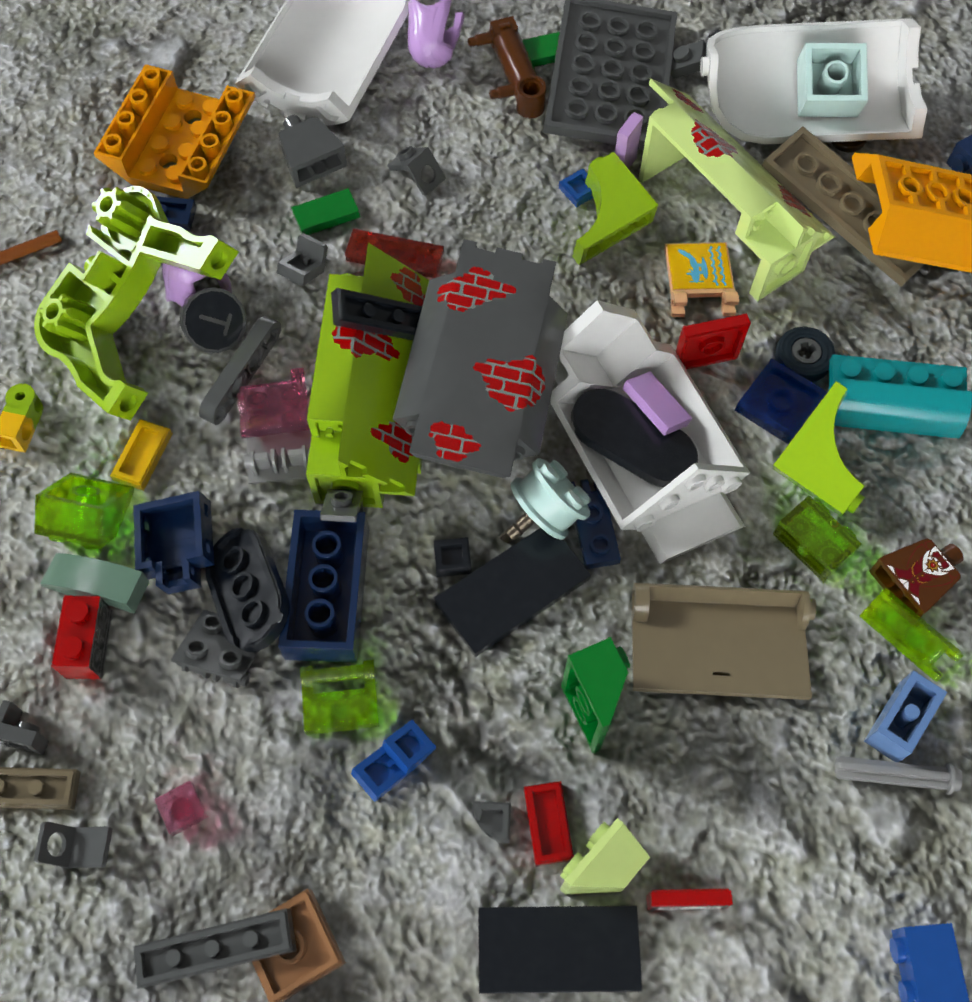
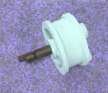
M537 458L532 463L533 470L523 479L516 478L511 482V490L525 513L516 520V523H513L499 536L507 544L519 538L523 531H526L534 523L552 537L563 540L568 536V528L578 519L586 520L590 516V510L587 505L591 502L590 497L581 487H575L566 478L568 475L567 471L556 460L549 463L544 459Z

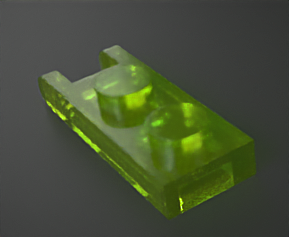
M886 587L859 615L936 682L943 677V673L933 664L944 653L956 662L963 657L962 652Z

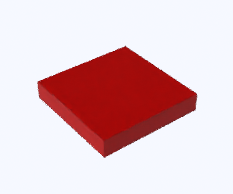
M748 314L683 326L676 354L686 370L737 359L751 324Z

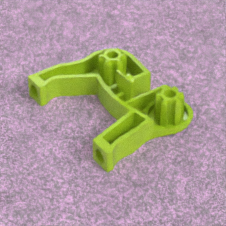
M130 186L123 190L115 187L113 190L110 188L100 190L101 195L97 202L92 203V208L94 212L98 213L95 219L102 225L101 230L89 225L86 235L114 257L99 250L96 255L86 260L84 269L69 262L40 303L34 321L35 336L39 345L46 353L60 359L68 367L77 387L108 414L130 421L148 395V392L126 381L113 334L137 308L152 284L161 263L221 280L239 253L235 248L213 235L196 236L182 227L169 224L157 197L141 186Z

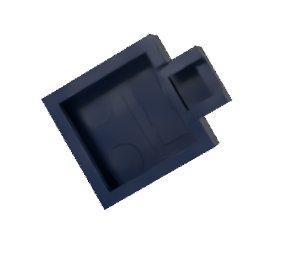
M200 491L133 505L135 570L142 571L148 580L156 578V586L168 595L201 588V568L214 565L211 501Z

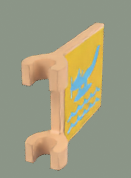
M727 242L666 243L664 250L671 294V316L685 317L684 306H687L688 298L721 297L722 316H735V305L739 304V294L734 288Z

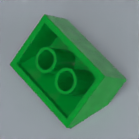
M611 637L568 655L561 685L563 693L593 754L601 749L628 675L627 669L630 668L625 651L621 646L616 648Z

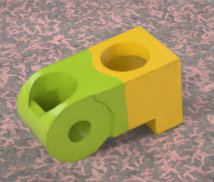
M17 384L12 386L5 396L7 404L0 415V448L26 453L44 407L35 390L30 385Z

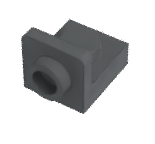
M4 700L0 707V744L44 755L49 741L38 733L40 728L20 721L23 710L13 702Z

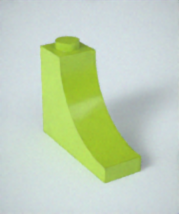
M614 151L605 157H597L588 167L585 184L592 190L597 219L589 231L576 240L572 257L579 266L652 223L658 208L655 200Z
M836 381L774 463L773 469L842 517L846 511L853 514L865 497L860 494L864 485L849 472L837 450L834 422L848 389Z

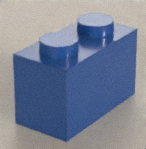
M952 923L910 926L891 930L893 938H890L889 947L892 959L898 964L902 981H899L898 992L901 1002H970Z

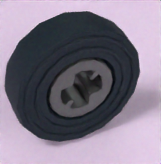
M807 326L795 327L787 331L778 341L775 361L782 374L792 381L813 383L827 375L829 372V360L836 352L833 342L820 330ZM800 351H805V355L808 352L811 355L810 359H805V355L801 357L799 355Z

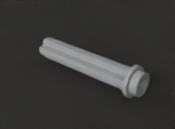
M839 756L836 758L834 766L836 777L843 780L944 790V793L947 795H952L954 791L959 792L962 787L961 770L954 768L953 764L948 763L944 767Z

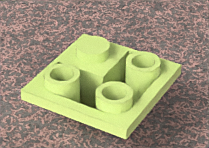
M619 818L611 826L603 822L586 844L590 851L585 857L578 852L562 870L563 872L560 876L564 879L560 890L565 895L621 893L648 861L650 856Z

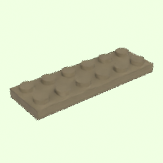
M802 126L764 160L762 166L784 188L900 287L925 265L873 254L868 228L882 213L877 188L871 183L858 181L854 168L805 127Z

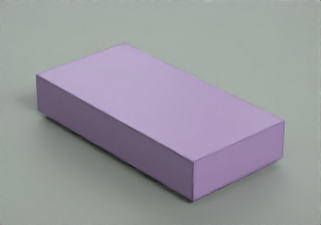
M635 112L629 116L618 131L615 153L628 169L637 157L644 117Z
M651 372L626 380L622 389L664 436L688 426L692 417Z

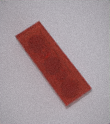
M353 229L345 251L346 261L365 265L368 243L420 275L437 278L444 256V246Z

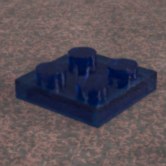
M771 358L737 403L734 411L789 444L827 394V391Z

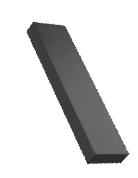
M286 908L133 946L137 989H144L297 951L291 909Z

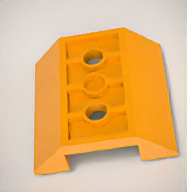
M145 64L96 147L94 156L131 185L188 199L208 188L256 97L255 92L227 85L220 99L179 89L172 71ZM194 118L201 119L192 124L188 123L189 120ZM167 163H177L176 165L170 166L169 168H163V166Z
M854 153L852 161L856 179L865 183L876 184L882 208L881 215L868 228L873 254L972 273V175L879 154Z

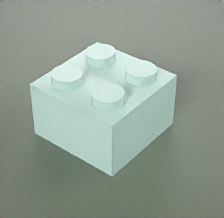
M805 43L797 60L798 117L859 116L868 102L867 43Z

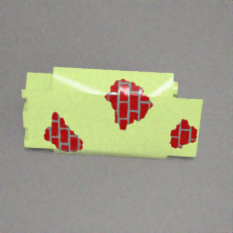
M650 78L649 85L669 105L663 109L655 110L649 117L638 180L643 183L686 157L741 212L735 234L761 259L749 292L758 302L802 273L806 268L811 253L835 236L688 94Z

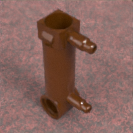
M514 17L490 21V30L488 32L476 34L468 38V45L470 47L491 44L508 79V85L490 90V98L493 100L515 96L516 109L519 115L529 119L541 116L545 110L546 83L536 73L518 32V26Z

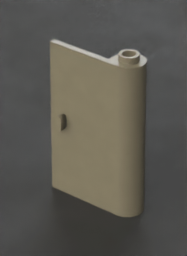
M634 583L632 589L633 691L811 700L812 691L806 628L809 621L814 620L816 617V601L814 598H810L808 591Z

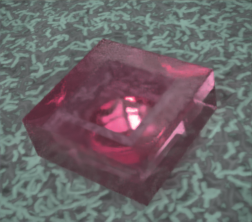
M191 781L154 799L167 830L172 836L208 818L197 790Z

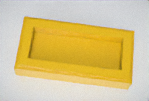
M139 419L110 475L112 480L144 491L173 435L171 429Z

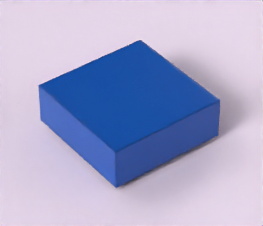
M583 168L559 181L558 188L576 208L593 198L592 190L585 184L587 172Z

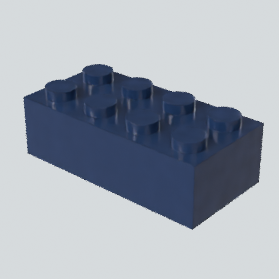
M294 510L285 585L289 599V615L285 627L279 636L278 647L285 660L358 663L369 539V525L366 512H359L357 522L321 521V511Z

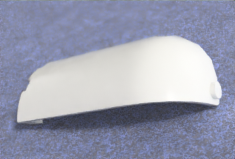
M286 0L241 72L235 85L240 89L255 92L256 97L254 100L267 108L271 104L285 111L284 117L297 115L301 121L311 117H318L325 125H336L350 121L409 13V1L411 0Z
M913 18L753 25L720 31L708 38L706 57H701L700 74L701 76H707L710 106L723 129L741 141L764 145L783 144L802 126L821 142L916 139L923 136L928 108L921 94L920 83H913L912 69L918 68V50L921 33L920 25ZM805 43H867L868 102L858 117H798L797 60Z

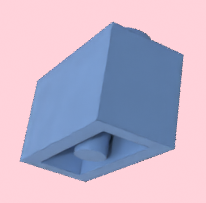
M913 670L899 682L864 742L892 761L900 762L912 754L947 692Z

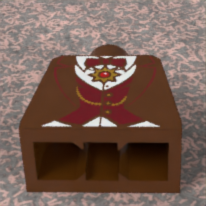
M926 538L882 556L869 572L913 625L961 579L960 573L954 566L964 560V556L961 550L954 544H948L940 550L931 539Z

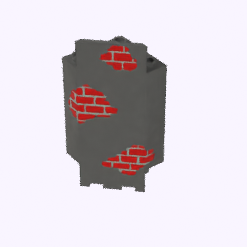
M463 239L456 271L429 280L392 420L402 426L409 435L413 436L409 453L416 458L453 466L458 469L506 478L511 476L514 460H522L524 457L536 456L540 453L568 313L549 296L556 266L555 261L543 259L542 263H535L523 260V253L498 247L496 252L479 249L476 246L477 242Z

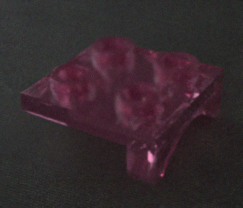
M304 368L290 369L291 380L240 387V393L237 394V404L240 414V433L242 438L310 430L307 421L308 393Z

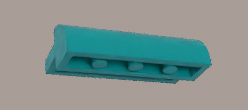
M836 354L831 356L829 360V390L836 381L848 389L847 395L838 409L834 426L957 439L964 433L972 408V391H967V367Z

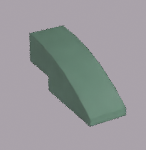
M56 553L40 585L69 596H101L109 606L135 614L147 589L149 580L142 571L85 556Z

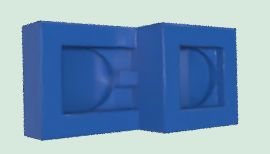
M412 719L386 738L379 749L352 769L351 775L371 799L376 802L419 766L436 749V746Z

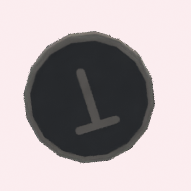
M206 287L191 294L185 300L180 310L179 323L184 336L191 345L204 352L220 353L230 350L241 340L246 330L247 317L242 303L234 294L221 288Z

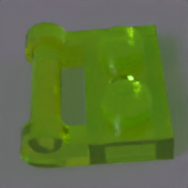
M374 659L363 660V664L322 669H313L312 666L300 668L303 721L306 735L380 727ZM364 679L365 688L315 694L314 684Z

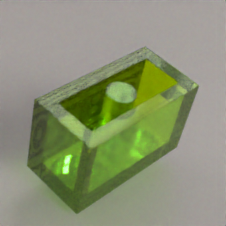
M807 496L781 519L773 532V535L823 583L852 558L862 545L850 528L842 526L830 515L825 505L816 502L811 496Z

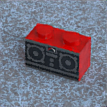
M64 595L51 667L65 679L102 680L113 610L101 596Z

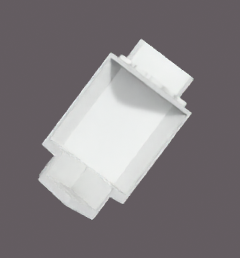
M597 300L564 331L555 375L558 386L552 390L550 403L620 529L642 532L658 563L662 564L745 527L726 494L740 487L742 484L741 480L750 474V471L672 345L653 341L634 309ZM651 372L692 417L688 426L680 430L686 433L695 444L698 453V463H694L665 487L655 486L586 446L576 436L573 421L571 423V412L577 399L582 394L594 389H607L633 401L622 389L626 380Z

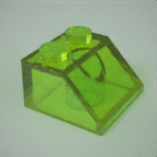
M69 473L36 494L34 534L46 536L54 542L68 541L81 544L85 549H102L117 536L133 497L134 487Z

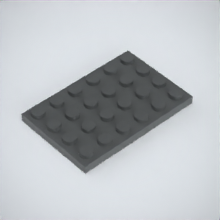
M565 0L543 133L616 145L618 131L629 116L635 112L644 116L638 149L644 150L649 117L655 110L663 109L667 106V102L649 85V81L651 78L667 86L670 84L677 12L608 0Z

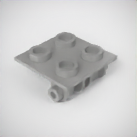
M307 417L246 423L247 455H244V466L248 470V484L307 478L306 470L312 437Z

